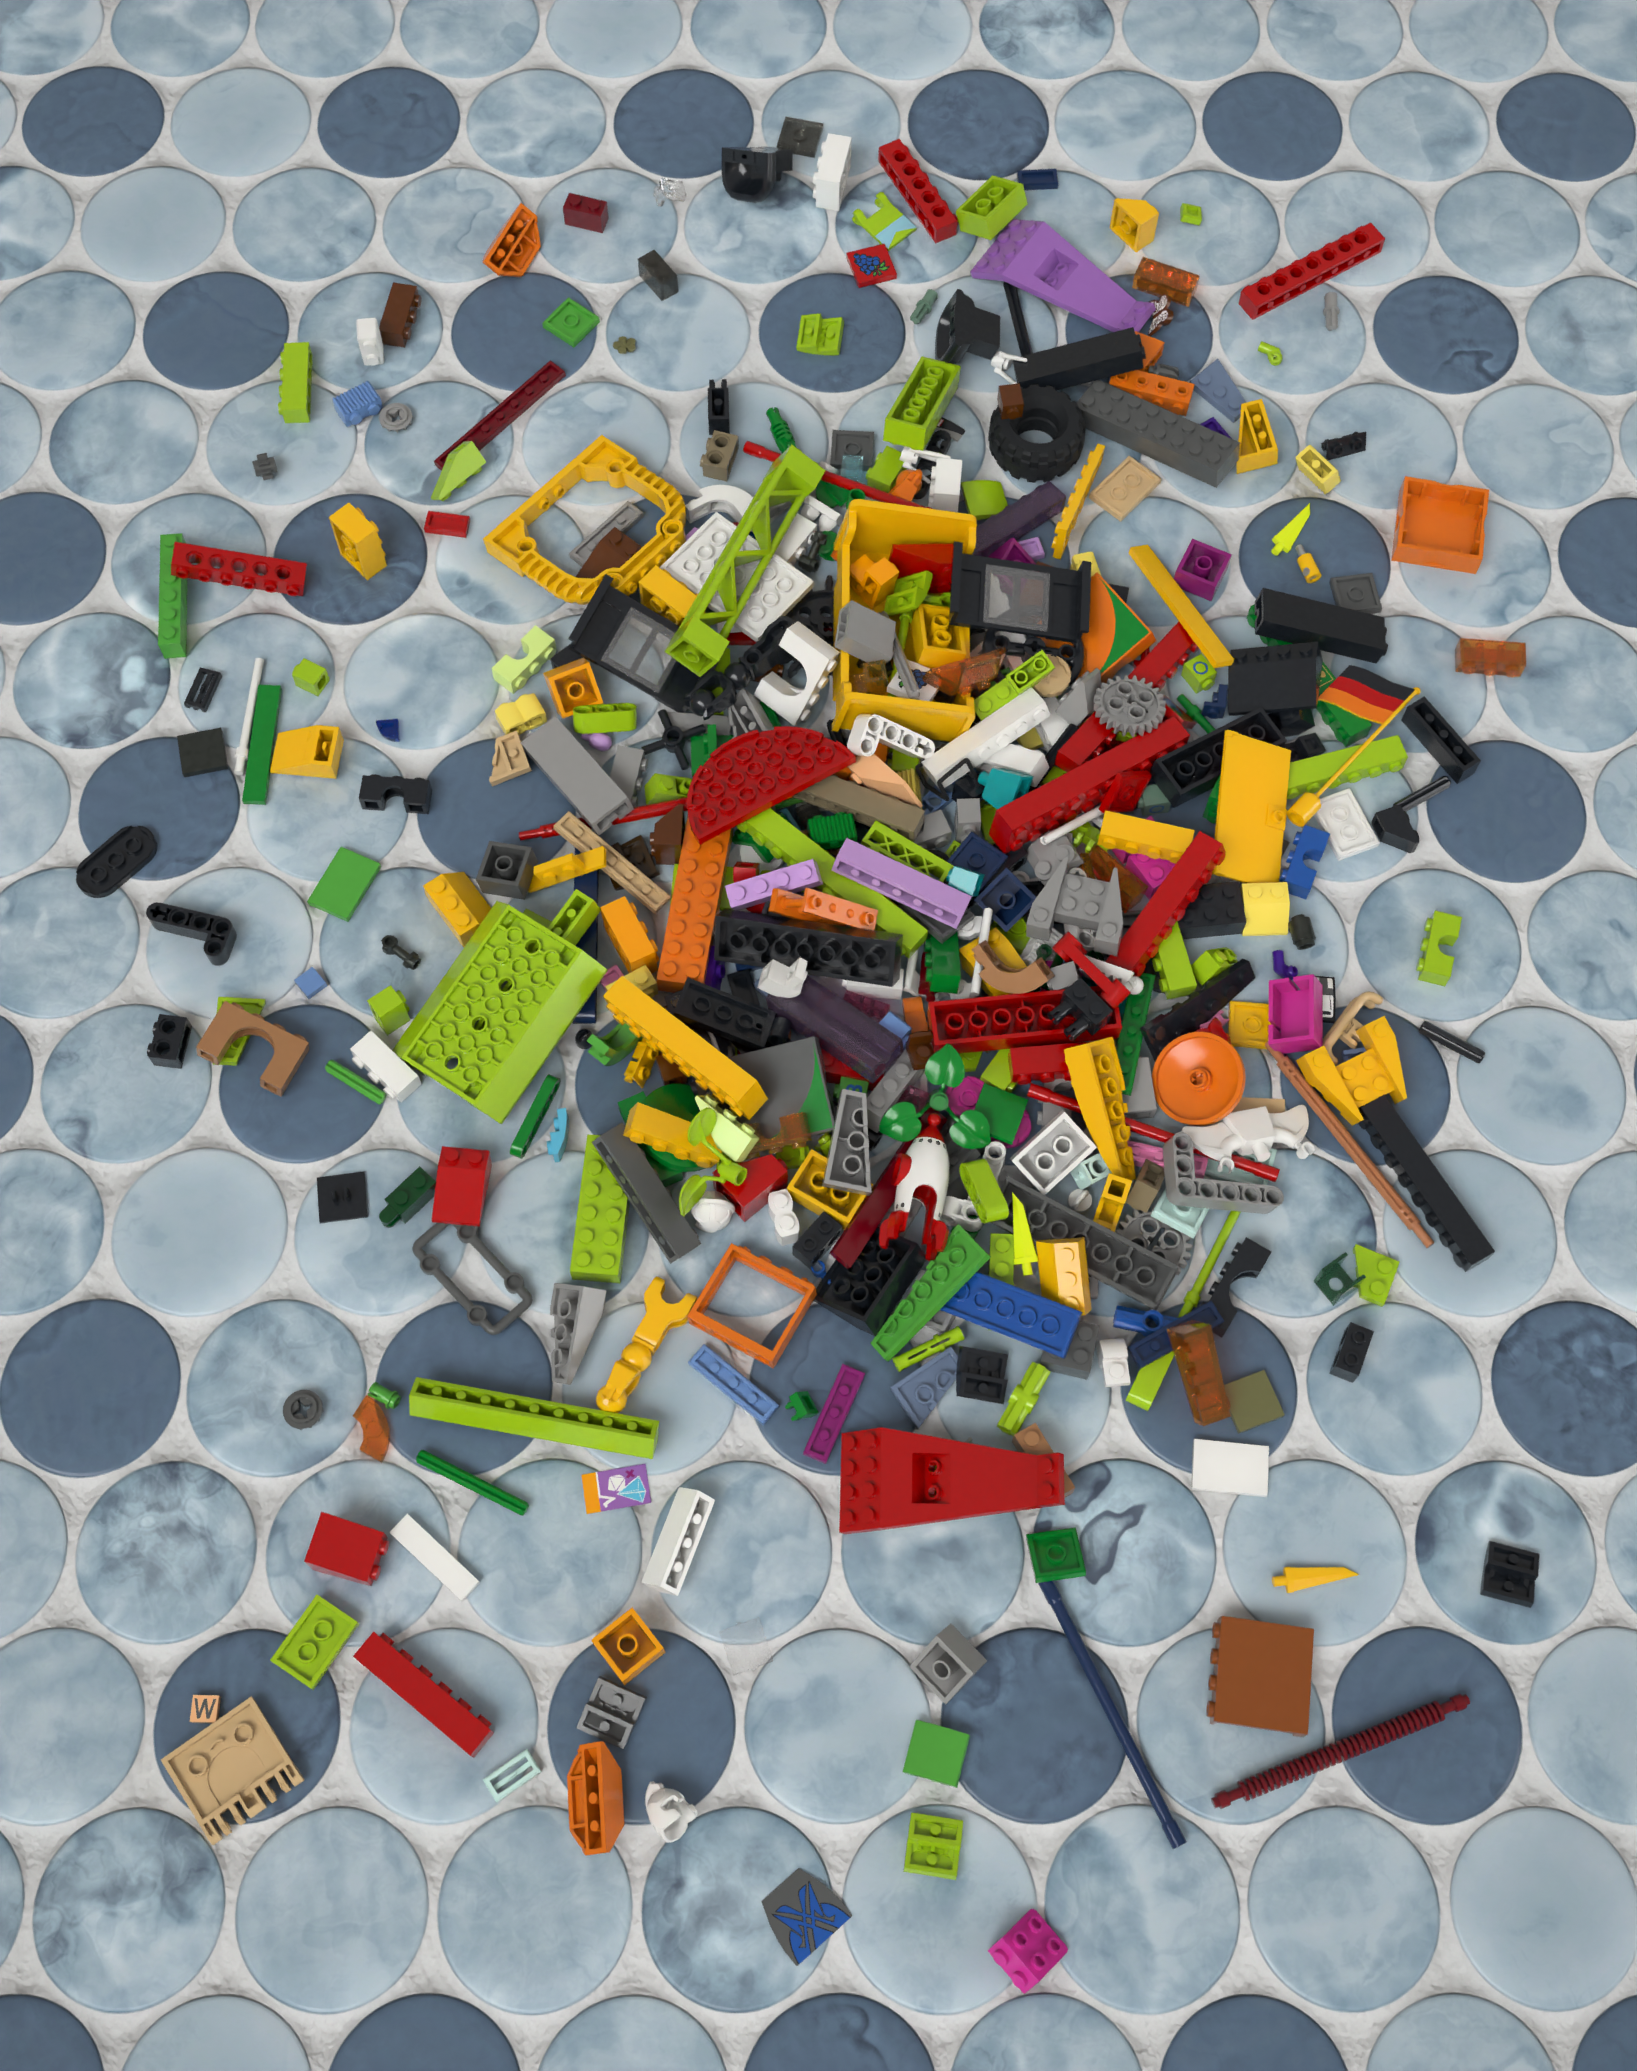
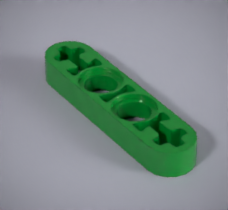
M550 1074L545 1078L511 1145V1155L520 1159L525 1156L559 1089L560 1078Z

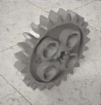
M1117 675L1115 681L1108 678L1107 684L1102 682L1101 688H1097L1093 700V710L1096 711L1095 717H1101L1099 723H1107L1106 729L1113 727L1114 734L1120 730L1123 736L1127 732H1130L1132 737H1134L1135 732L1143 736L1144 730L1151 733L1152 728L1157 729L1159 723H1162L1166 711V701H1163L1164 695L1158 694L1159 688L1152 689V682L1145 684V678L1137 681L1136 675L1132 679L1125 675L1124 679L1121 680Z
M1153 1206L1151 1212L1147 1211L1145 1213L1142 1211L1140 1214L1137 1210H1134L1133 1217L1127 1214L1125 1216L1126 1223L1121 1221L1119 1223L1121 1230H1116L1115 1233L1148 1249L1149 1244L1153 1242L1159 1230L1164 1228V1233L1160 1236L1151 1252L1176 1264L1179 1268L1176 1275H1179L1181 1273L1180 1267L1185 1268L1188 1264L1185 1260H1189L1191 1254L1187 1251H1190L1193 1245L1186 1243L1190 1241L1191 1237L1151 1217L1155 1206ZM1144 1225H1150V1226H1152L1153 1229H1154V1232H1152V1233L1146 1232V1231L1144 1230L1143 1226H1144ZM1164 1238H1171L1175 1245H1167L1164 1242Z

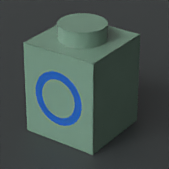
M1157 784L1146 786L1136 807L1141 809L1142 816L1168 812L1171 803Z

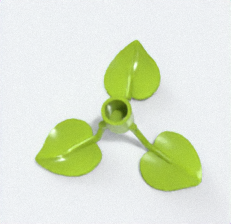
M709 1107L701 1110L692 1120L688 1129V1141L693 1146L698 1145L701 1141L720 1158L716 1166L720 1177L706 1175L700 1177L695 1174L685 1182L679 1196L680 1213L683 1217L703 1196L707 1188L706 1181H719L724 1184L727 1180L739 1186L747 1176V1169L738 1165L741 1162L733 1161L725 1153H720L707 1142L706 1137L713 1131L716 1124V1113Z

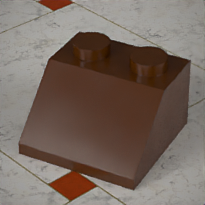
M678 804L657 821L654 832H650L651 856H655L656 865L679 864L685 833L683 804Z

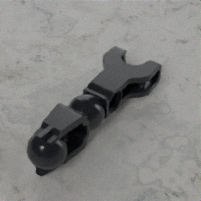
M788 616L779 617L767 626L761 639L743 654V657L738 658L739 662H734L727 666L724 674L721 671L712 670L696 684V688L684 698L685 701L689 702L692 712L698 716H703L704 720L709 719L715 713H721L736 703V690L747 687L751 679L754 681L755 677L762 676L777 664H787L795 657L780 647L779 643L787 630L785 629L780 632V628L784 625H789L790 627L794 624V620ZM717 687H721L724 691L716 698L712 691Z

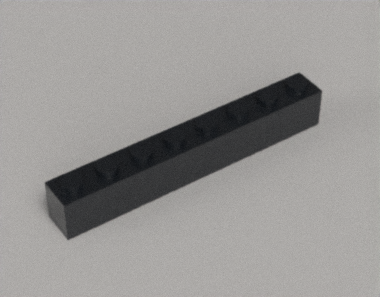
M1382 1095L1361 1107L1359 1112L1364 1120L1358 1123L1359 1126L1370 1135L1373 1146L1384 1155L1385 1163L1389 1168H1393L1398 1175L1399 1183L1402 1187L1407 1188L1415 1206L1421 1208L1427 1223L1435 1228L1441 1243L1449 1248L1457 1266L1462 1267L1467 1272L1489 1259L1494 1254V1249L1386 1096Z

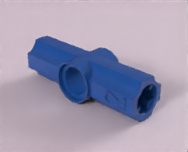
M1117 1305L1113 1318V1327L1139 1332L1143 1336H1148L1178 1318L1162 1315L1156 1310L1143 1311ZM1145 1320H1153L1156 1323V1328L1148 1327Z

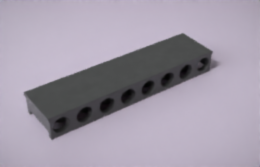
M1009 1176L1006 1177L1001 1191L1008 1205V1218L990 1223L1013 1234V1192L1024 1206L1035 1247L1037 1240L1084 1238L1088 1275L1157 1311L1179 1270L1176 1264Z

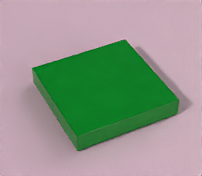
M1076 1527L1026 1534L1036 1583L1086 1576Z

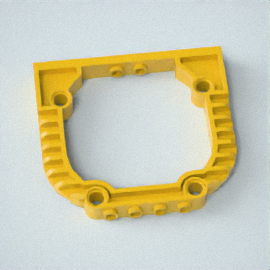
M601 435L484 537L483 541L490 555L521 577L526 575L530 580L535 581L536 584L565 602H577L579 605H586L590 602L605 574L614 578L610 586L629 596L639 587V581L656 565L660 568L686 542L684 532L686 507L680 492L672 484L667 483L663 478L656 476L654 472L638 464L635 456ZM581 479L587 482L608 481L609 485L613 488L627 486L657 505L665 513L656 525L657 534L620 568L606 569L592 579L572 576L542 557L534 538L529 537L527 529L533 521L547 511L559 498H562Z

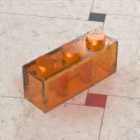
M1142 257L1134 275L1132 288L1157 297L1165 294L1170 297L1172 302L1189 307L1197 290L1200 276L1153 259Z
M1460 638L1455 648V672H1463L1464 674L1477 673L1487 676L1504 675L1507 677H1520L1526 667L1525 643Z

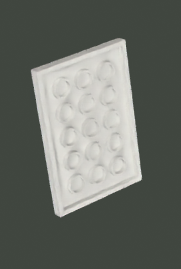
M715 512L660 568L667 570L675 580L683 582L691 592L698 594L737 526ZM748 535L739 551L760 550L757 540ZM774 553L734 626L755 642H758L767 626L779 617L786 616L814 587V581ZM760 560L735 567L737 601ZM717 590L707 607L714 612H725L726 609Z

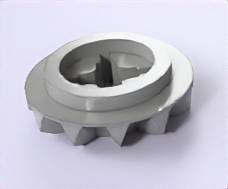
M401 403L389 404L379 414L381 426L386 428L388 432L395 430L398 433L401 429L406 430V427L411 425L413 418L409 407ZM397 416H399L400 420L396 419L395 422H393L392 418H396Z

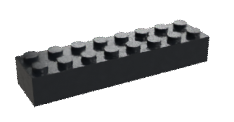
M724 909L716 915L714 960L764 968L773 959L790 967L797 959L802 958L808 961L806 971L810 975L893 987L900 979L903 935Z

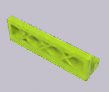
M878 821L874 822L861 842L866 847L874 846L878 848L880 854L931 877L929 873L933 874L942 883L946 882L949 870L954 867ZM871 838L880 844H875L871 842L869 839ZM890 850L894 851L895 853H897V854H899V855H898V856L893 855ZM909 859L919 867H914L910 865Z

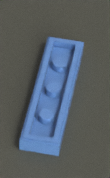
M705 1344L689 1360L688 1364L763 1426L779 1408V1404Z

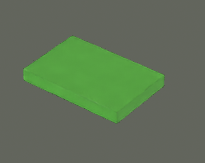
M340 847L309 897L308 904L349 922L381 869V864L344 847Z

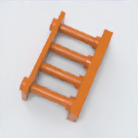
M774 888L769 906V912L793 919L841 926L847 925L868 930H875L878 910L810 888H805L804 896Z

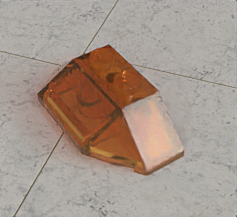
M1003 647L932 668L922 677L923 682L949 696L957 694L964 696L977 688L979 691L990 687V683L997 677L1006 654V649Z

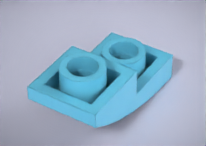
M566 1108L557 1109L558 1117L554 1118L555 1132H550L551 1141H547L548 1154L553 1155L555 1162H560L568 1141L569 1119Z

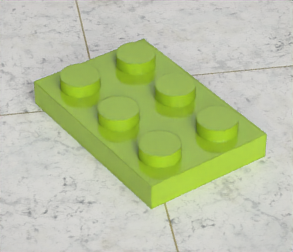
M316 1595L270 1661L314 1690L359 1626V1623L319 1595Z

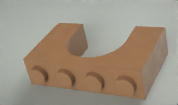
M224 1001L196 1046L197 1055L219 1065L235 1040L247 1035L260 1036L266 1039L274 1049V1055L260 1077V1087L282 1097L309 1052V1042L299 1034L293 1035L287 1032L283 1026L277 1023L271 1024L265 1021L257 1013L250 1014L244 1011V1008L237 1003L232 1002L230 1004Z

